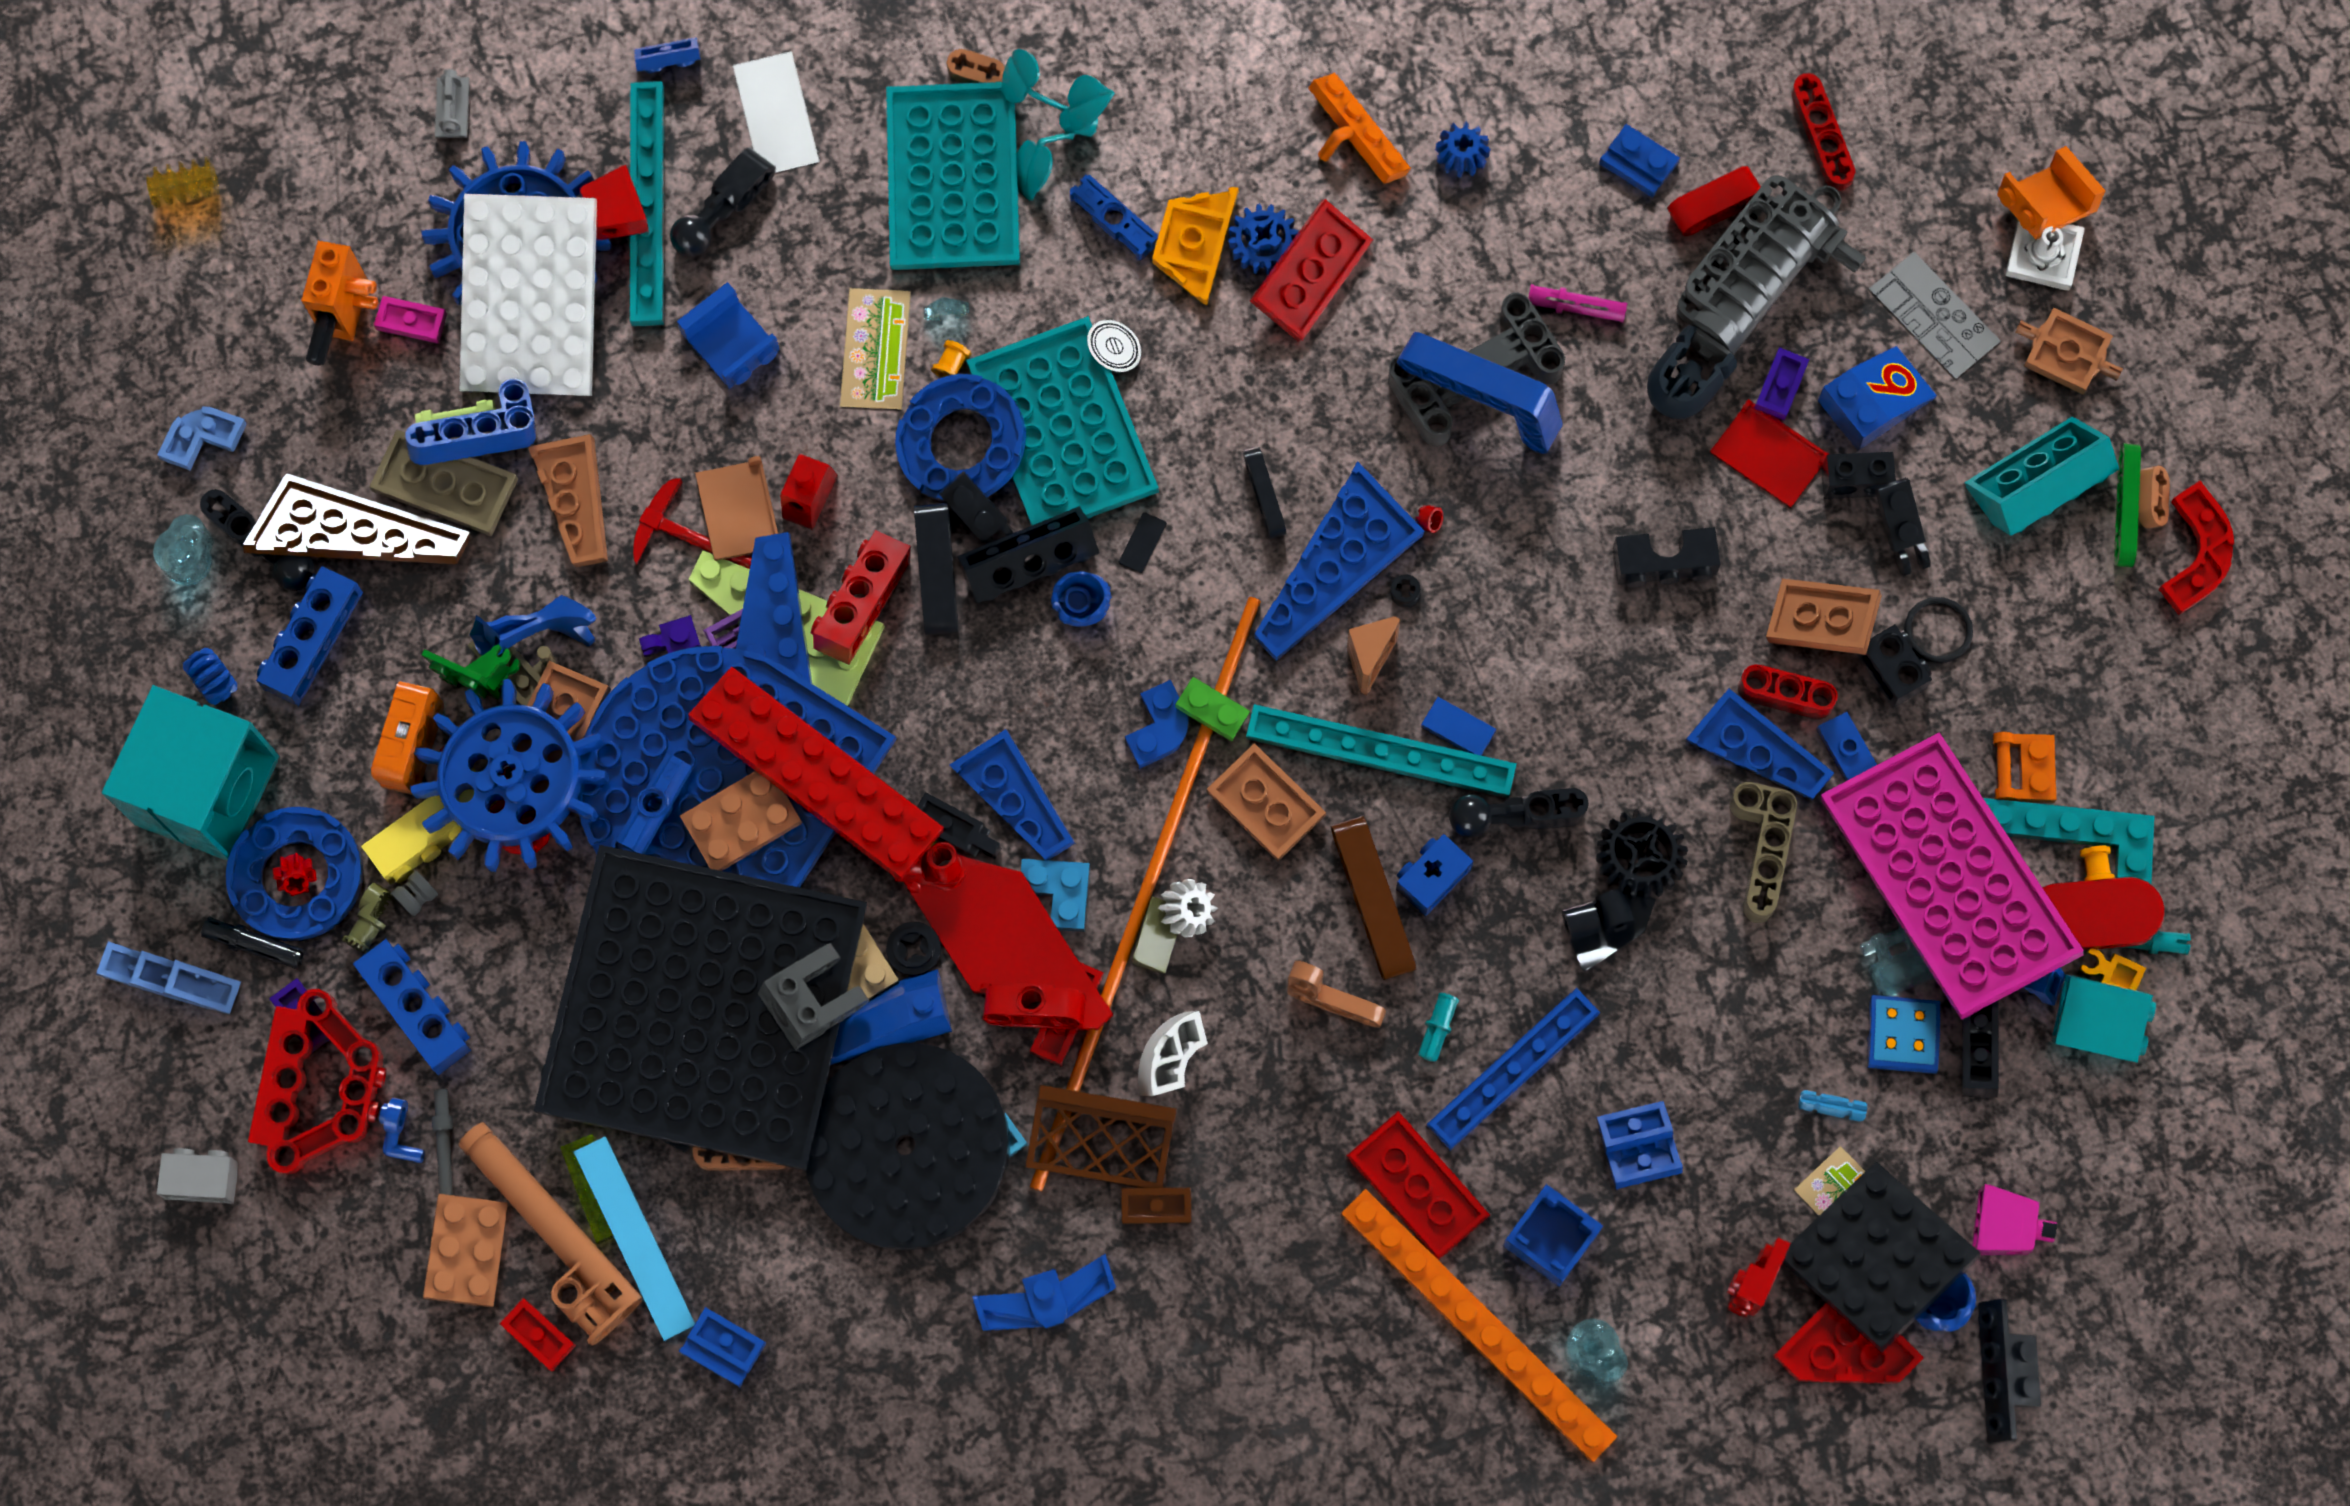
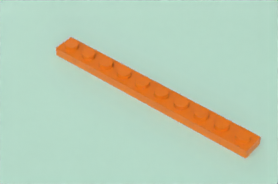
M1365 1189L1341 1213V1216L1591 1463L1618 1437L1368 1190Z

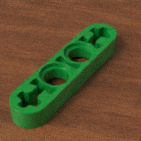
M2122 443L2118 457L2120 470H2118L2114 565L2133 568L2136 561L2138 541L2140 444Z

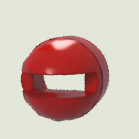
M1424 505L1418 509L1419 516H1415V521L1424 531L1436 533L1443 523V510L1432 505Z

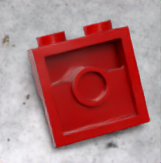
M1778 1237L1771 1245L1766 1243L1764 1248L1760 1250L1754 1264L1750 1263L1745 1270L1739 1269L1737 1274H1734L1726 1292L1732 1295L1727 1308L1729 1311L1747 1318L1748 1314L1755 1316L1767 1299L1789 1249L1790 1242Z

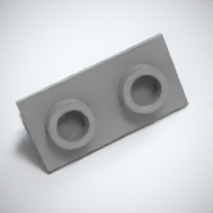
M453 69L445 70L441 78H437L435 138L467 137L469 77H459L457 71Z

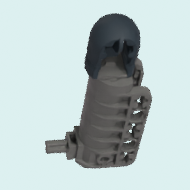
M1775 175L1768 178L1686 282L1685 291L1681 294L1676 311L1678 316L1689 325L1676 337V342L1669 346L1653 366L1648 376V396L1651 404L1657 411L1672 419H1685L1701 411L1721 388L1723 380L1727 379L1736 369L1737 361L1734 354L1808 261L1813 263L1818 257L1819 260L1826 264L1833 257L1854 273L1860 268L1866 257L1844 242L1848 232L1839 227V222L1834 216L1841 204L1840 193L1835 188L1822 186L1816 189L1812 195H1809L1787 178ZM1778 185L1783 188L1782 195L1770 196L1772 188L1775 189ZM1822 195L1829 196L1834 202V207L1828 209L1817 198ZM1763 211L1766 218L1762 223H1759L1757 220ZM1747 227L1750 230L1743 239L1740 233ZM1725 259L1728 263V266L1725 268L1724 271H1721L1719 267L1723 264V261ZM1708 275L1711 279L1705 287L1702 281ZM1685 301L1697 305L1698 311L1692 310L1690 313L1685 310L1687 307ZM1689 346L1698 351V354L1707 361L1710 360L1715 364L1707 381L1701 379L1700 373L1703 367L1692 359L1687 364H1679L1676 368L1679 374L1676 378L1671 377L1677 365V360L1683 359ZM1693 383L1697 384V387L1693 395L1691 396L1692 392L1689 388Z

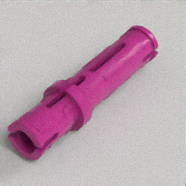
M1531 284L1528 295L1533 305L1556 309L1555 313L1562 314V311L1590 317L1620 321L1621 323L1624 322L1627 302L1623 303L1567 292V288L1560 287V290ZM1546 297L1574 301V304L1549 300ZM1580 303L1608 308V310H1601L1581 306Z

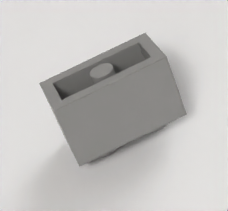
M175 1148L173 1154L162 1153L157 1195L165 1200L234 1204L239 1163L229 1157V1152L209 1150L207 1155H194V1150Z

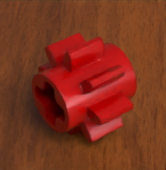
M298 853L286 856L285 858L281 856V867L273 868V879L277 880V890H285L291 896L303 892L308 893L309 882L317 880L316 870L312 867V859H304Z

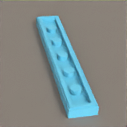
M605 1136L574 1151L663 1340L665 1341L693 1327L695 1321L607 1137Z

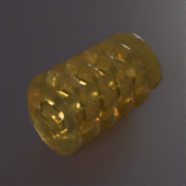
M208 156L204 157L203 167L199 166L196 159H191V169H187L184 163L180 161L177 172H174L170 164H166L165 174H161L158 167L154 166L152 176L146 175L149 196L155 208L161 207L162 200L167 205H173L175 196L180 203H185L188 194L195 201L199 200L201 192L206 198H211L213 188L218 195L220 194L217 174Z

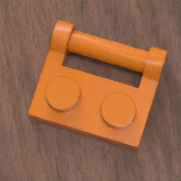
M2011 732L1994 733L1993 745L1997 746L1998 788L1995 789V799L2028 803H2055L2057 795L2054 735L2013 734ZM2010 747H2018L2020 789L2011 788Z

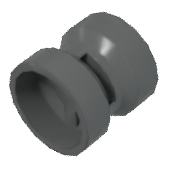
M417 870L408 876V882L404 886H397L391 892L393 897L413 917L421 911V907L426 901H432L439 895Z

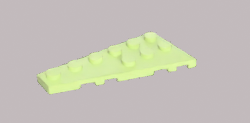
M702 550L689 577V581L730 616L743 609L750 569L726 559L715 561L713 554ZM799 589L812 683L848 706L884 629V624L875 621L850 665L813 649L811 628L815 619L818 616L823 617L825 614L827 600ZM843 619V620H839V621H837V622L842 623V624H846V623H849L850 621Z

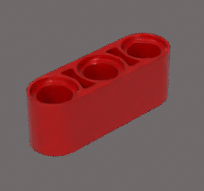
M1742 166L1680 196L1669 204L1667 210L1683 237H1688L1742 211L1761 186L1749 166Z
M1754 664L1748 666L1738 683L1739 695L1747 702L1812 719H1824L1829 716L1838 700L1836 688L1826 681L1763 665ZM1756 678L1760 680L1763 687L1753 689L1747 684L1746 680ZM1788 686L1794 690L1796 696L1792 698L1785 697L1781 694L1779 688ZM1812 696H1824L1828 701V705H1817L1813 701Z

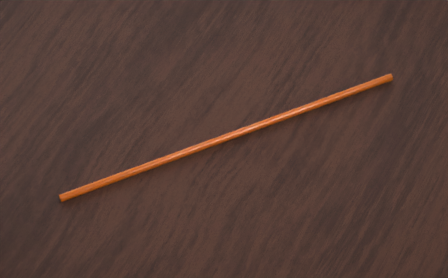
M1248 597L1215 686V690L1225 696L1227 695L1261 603L1255 597ZM1203 724L1200 726L1101 993L1109 1008H1111L1213 730ZM1103 1026L1099 1030H1087L1068 1081L1067 1090L1080 1091ZM1063 1110L1067 1117L1070 1118L1072 1112ZM1057 1111L1050 1132L1065 1122L1059 1111ZM1066 1126L1051 1136L1058 1147ZM1048 1139L1046 1140L1039 1163L1048 1164L1055 1159L1057 1151ZM1036 1169L1029 1187L1042 1192L1050 1171Z

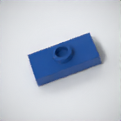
M1848 712L1817 726L1818 734L1845 781L1877 765Z

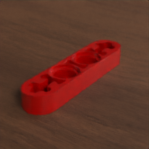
M1811 73L1801 74L1795 79L1791 92L1795 106L1825 183L1837 191L1845 190L1853 182L1855 166L1821 80ZM1805 84L1808 89L1813 88L1811 94L1812 103L1809 105L1808 93L1801 91L1802 85ZM1814 111L1822 112L1825 114L1827 121L1819 125L1814 124L1809 119V114ZM1825 139H1830L1837 144L1838 149L1835 152L1828 153L1822 150L1820 143ZM1839 159L1837 163L1839 171L1841 173L1846 172L1844 180H1841L1839 176H1833L1836 169L1834 161Z

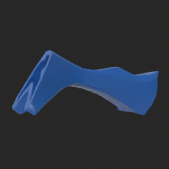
M560 595L540 611L529 615L504 616L493 622H485L476 615L469 636L473 639L480 655H484L498 644L502 647L498 654L500 655L506 648H510L519 641L546 629L564 633L576 641L590 646L595 642V637L587 626L596 621V616L590 609L579 602Z

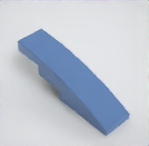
M109 941L96 972L98 976L229 1015L241 981L178 960L172 961L145 951L139 952Z

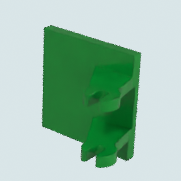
M499 644L466 667L425 649L421 654L430 663L428 668L439 674L441 680L453 686H457L459 682L468 687L467 690L471 689L481 699H485L489 695L498 700L501 695L498 689L503 684V680L507 679L509 675L517 673L520 669L518 658L514 659L510 667L507 666L511 659V652L508 648L505 649L501 657H498L502 649Z

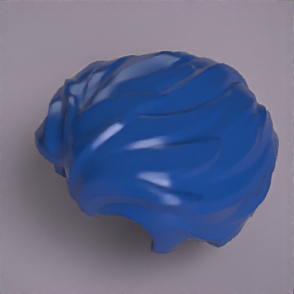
M1085 571L1068 573L1061 577L1054 585L1051 604L1053 609L1058 612L1060 621L1064 624L1076 627L1096 624L1105 617L1110 607V599L1112 598L1110 586L1102 577Z
M1962 1274L1916 1319L1922 1327L1932 1331L1951 1332L1961 1328L1968 1322L1976 1306V1294L1971 1279L1967 1274Z

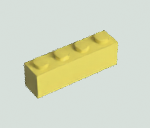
M468 789L463 791L459 796V802L465 803L470 801L474 796V790ZM440 795L427 798L361 846L390 885L395 882L401 883L408 879V876L414 872L413 869L421 863L433 861L440 855L441 849L450 842H453L462 829L454 820L432 834H429L424 828L422 822L444 808ZM498 800L492 803L490 809L494 804L498 802Z

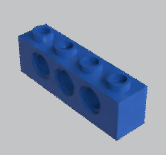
M321 566L317 574H313L308 580L305 596L301 602H297L292 608L289 624L285 631L282 630L278 633L273 644V652L268 660L265 659L260 664L257 671L258 678L256 681L263 690L298 707L363 594L357 582ZM330 601L328 609L322 612L316 611L321 602ZM314 630V634L310 639L300 640L304 631ZM291 658H298L297 664L293 668L284 669L286 661Z
M385 939L355 961L353 965L431 1069L439 1076L472 1051L466 1043L470 1036L459 1022L454 1025L451 1024L445 1016L451 1011L439 996L432 999L426 991L431 985L419 969L414 973L410 970L406 963L411 958L398 943L393 947ZM395 972H402L401 982L395 986H389L388 979L390 975ZM415 998H422L421 1008L415 1012H408L409 1002ZM441 1024V1034L436 1038H428L427 1032L432 1025Z

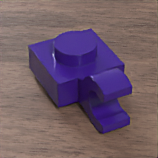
M691 615L660 624L661 634L659 635L651 634L639 638L644 657L652 656L665 650L668 653H672L682 649L701 646Z

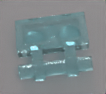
M1899 925V929L1883 935L1880 932L1872 935L1871 940L1860 944V949L1864 956L1876 953L1879 962L1871 964L1868 969L1880 996H1891L1935 979L1901 925ZM1904 942L1907 951L1892 956L1889 947Z

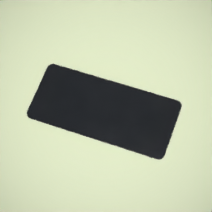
M1144 512L1119 563L1138 572H1143L1166 526V521Z

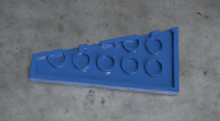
M1358 461L1345 485L1339 491L1329 512L1324 516L1302 553L1295 569L1287 578L1277 599L1272 603L1254 634V638L1276 662L1424 536L1425 531Z
M789 532L756 537L736 649L748 650L768 657L813 684L791 536Z

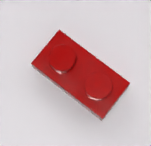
M525 1298L500 1323L506 1331L550 1371H553L576 1346Z

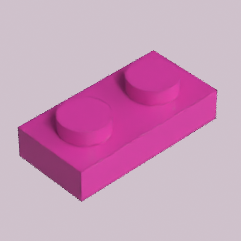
M382 296L374 327L378 331L439 344L447 312L442 308Z

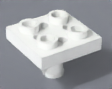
M2018 220L2005 276L2069 291L2073 283L2084 227L2069 224L2060 229L2056 227L2055 231L2052 232L2053 227L2050 226L2043 231L2041 238L2035 240L2021 226ZM2059 254V257H2060V258H2062V257L2064 256V259L2061 260V259L2057 258V255ZM2037 266H2039V268L2041 269L2045 267V270L2040 271L2037 269Z

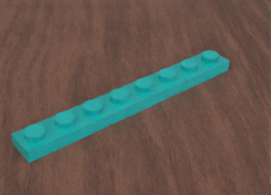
M662 81L630 83V176L645 213L649 231L630 235L631 326L664 325V85Z
M1256 704L1253 705L1246 739L1503 798H1509L1517 765V763Z

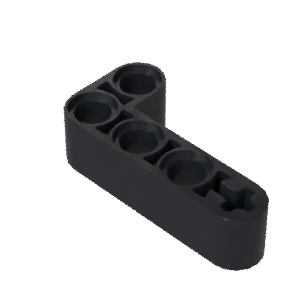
M948 503L914 506L925 635L959 633L950 507Z

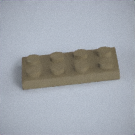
M396 429L369 488L377 494L492 537L518 481V477L512 472L472 457L429 465L415 464L408 456L405 432Z

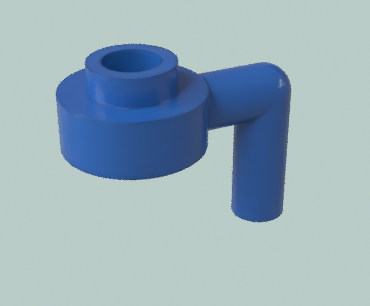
M391 1098L388 1104H383L379 1116V1123L384 1124V1131H386L382 1149L383 1153L389 1157L422 1163L425 1150L398 1144L399 1134L402 1132L407 1118L408 1102L407 1100Z

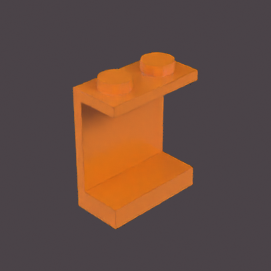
M2064 146L2056 150L2050 167L2021 181H2017L2010 172L2004 174L1997 196L2000 198L2001 203L2008 207L2019 220L2021 226L2037 240L2042 237V233L2047 227L2052 226V232H2054L2056 227L2060 229L2097 212L2106 190L2070 149Z

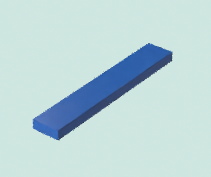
M1576 988L1429 1121L1426 1127L1451 1151L1598 1017L1600 1011Z

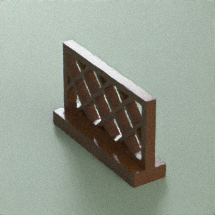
M1044 1085L1038 1086L1025 1167L1143 1188L1163 1187L1177 1108ZM1043 1107L1057 1109L1065 1122L1051 1132H1048L1041 1122ZM1063 1110L1077 1113L1068 1118ZM1082 1114H1089L1094 1118L1099 1128L1085 1138H1082L1072 1124V1121ZM1097 1116L1111 1119L1102 1124ZM1117 1119L1125 1121L1133 1132L1118 1144L1115 1143L1106 1130V1127ZM1131 1122L1145 1125L1136 1130ZM1066 1125H1069L1079 1142L1065 1152H1062L1051 1136ZM1151 1125L1164 1127L1162 1143L1150 1150L1140 1136V1133ZM1040 1127L1045 1136L1037 1141ZM1100 1131H1103L1113 1148L1099 1158H1096L1086 1144V1141ZM1134 1137H1137L1147 1153L1130 1164L1120 1150V1147ZM1048 1139L1059 1156L1048 1164L1034 1162L1036 1147ZM1081 1145H1083L1093 1160L1092 1163L1082 1170L1074 1169L1065 1157ZM1161 1149L1160 1159L1158 1161L1154 1153ZM1114 1151H1117L1127 1166L1116 1176L1107 1174L1100 1164V1161ZM1148 1157H1151L1158 1167L1156 1182L1141 1180L1134 1167ZM1062 1159L1067 1167L1054 1164ZM1097 1165L1101 1173L1088 1170ZM1131 1171L1136 1179L1122 1176Z

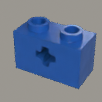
M1445 834L1437 841L1431 838L1420 850L1419 853L1422 856L1413 865L1409 861L1396 875L1399 878L1396 890L1425 917L1471 871L1474 862ZM1437 868L1439 870L1437 877L1435 875L1429 878L1426 876L1427 869L1433 871Z

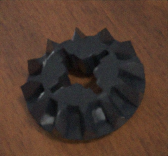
M907 922L898 926L890 934L886 945V952L889 962L899 973L914 976L928 972L937 964L941 945L938 935L931 927L921 922ZM921 939L919 947L925 957L914 954L907 960L908 949L902 942L914 945Z

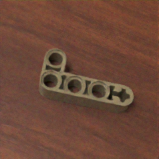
M1744 782L1736 787L1729 802V808L1735 817L1759 823V829L1743 902V912L1749 921L1763 923L1772 916L1778 904L1797 811V800L1791 792L1785 789L1753 782ZM1748 795L1754 800L1755 805L1745 807L1739 802L1738 797ZM1772 803H1783L1787 807L1788 813L1784 815L1777 814L1772 809ZM1768 834L1777 835L1781 840V845L1778 847L1769 845L1765 840V836ZM1761 866L1770 867L1774 871L1775 877L1772 879L1762 877L1758 868ZM1766 891L1763 898V906L1765 908L1759 910L1755 902L1760 892Z

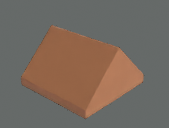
M1395 616L1349 629L1347 652L1360 692L1366 696L1398 640L1400 619Z

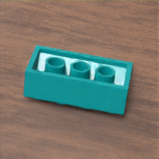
M2072 416L1964 483L1991 523L2012 536L2025 530L2028 525L2041 517L2051 514L2054 509L2067 501L2079 497L2082 492L2093 485L2105 481L2108 476L2120 470L2110 437Z

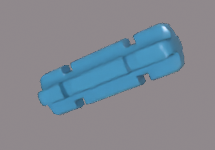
M1803 1090L1799 1096L1798 1106L1801 1110L1812 1112L1813 1109H1816L1817 1113L1840 1118L1849 1116L1850 1120L1860 1122L1865 1119L1867 1114V1103L1854 1100L1849 1102L1847 1098L1823 1093L1818 1096L1816 1092Z

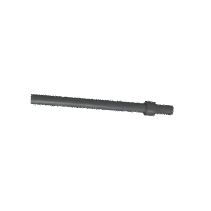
M448 1089L434 1090L435 1116L432 1117V1132H436L439 1194L453 1195L450 1131H453V1116L449 1115Z

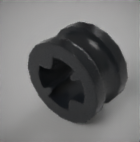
M1406 574L1394 579L1391 585V597L1395 604L1403 608H1409L1416 605L1419 601L1421 589L1420 583L1415 577ZM1402 585H1410V590L1415 591V593L1409 592V597H1402L1401 591H1397L1398 587L1402 590Z

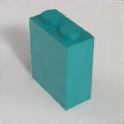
M2066 974L2050 1041L2058 1045L2138 1063L2139 1055L2144 1056L2147 1050L2148 1036L2144 1035L2147 1022H2152L2154 1019L2156 1002H2152L2153 995L2146 992Z

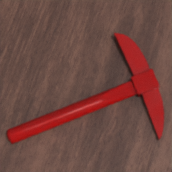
M681 478L666 482L658 490L649 507L645 508L639 520L640 524L634 539L633 556L636 565H638L653 532H658L659 530L713 554L710 538L668 520L664 516V512L683 483ZM742 555L727 558L726 560L750 569L752 557Z

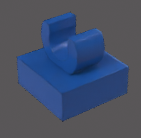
M2058 968L2024 986L2027 992L2034 993L2042 1003L2055 1006L2066 974L2061 968Z

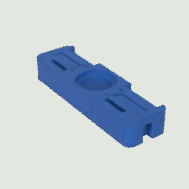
M1085 175L1080 179L1079 187L1074 185L1070 189V201L1072 202L1075 199V202L1092 216V220L1115 241L1117 239L1120 240L1136 254L1137 260H1143L1155 248L1158 239L1157 233L1091 175ZM1114 210L1120 212L1123 215V219L1118 224H1109L1105 220V215Z

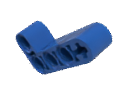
M519 379L504 381L499 387L500 409L412 424L405 432L410 460L418 465H429L529 447L536 439V428L527 385Z

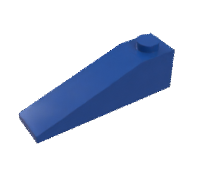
M939 970L929 971L901 980L870 999L863 1008L842 1020L831 1065L857 1058L873 1049L887 1045L912 1043L952 1032Z

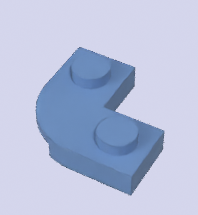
M202 406L201 410L190 412L182 418L178 416L174 420L157 456L162 461L191 470L203 442L234 452L247 423L240 417L215 408Z

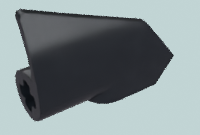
M1615 889L1597 896L1595 901L1562 910L1563 923L1582 971L1589 970L1644 934L1656 899L1650 896L1649 899L1645 900L1642 897V892H1637L1635 899H1631L1629 895L1631 890L1622 892L1619 889Z

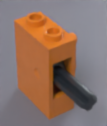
M319 240L316 245L301 299L315 323L306 361L316 366L325 364L332 337L353 341L362 308L375 310L378 306L377 297L368 296L376 292L377 283L367 279L350 246Z

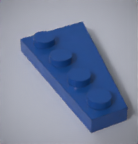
M1728 688L1686 738V742L1810 800L1817 796L1834 775L1832 770L1730 688Z
M1006 729L949 764L1045 860L1052 859L1076 844Z

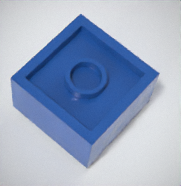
M1546 1184L1505 1239L1503 1247L1560 1287L1597 1237L1603 1225Z

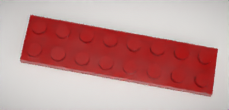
M732 666L688 714V720L900 882L943 833L944 827Z

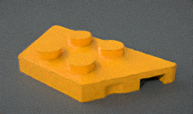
M1229 187L1226 192L1209 195V192L1196 194L1191 198L1180 197L1168 200L1152 263L1202 304L1208 305L1239 194L1238 187Z

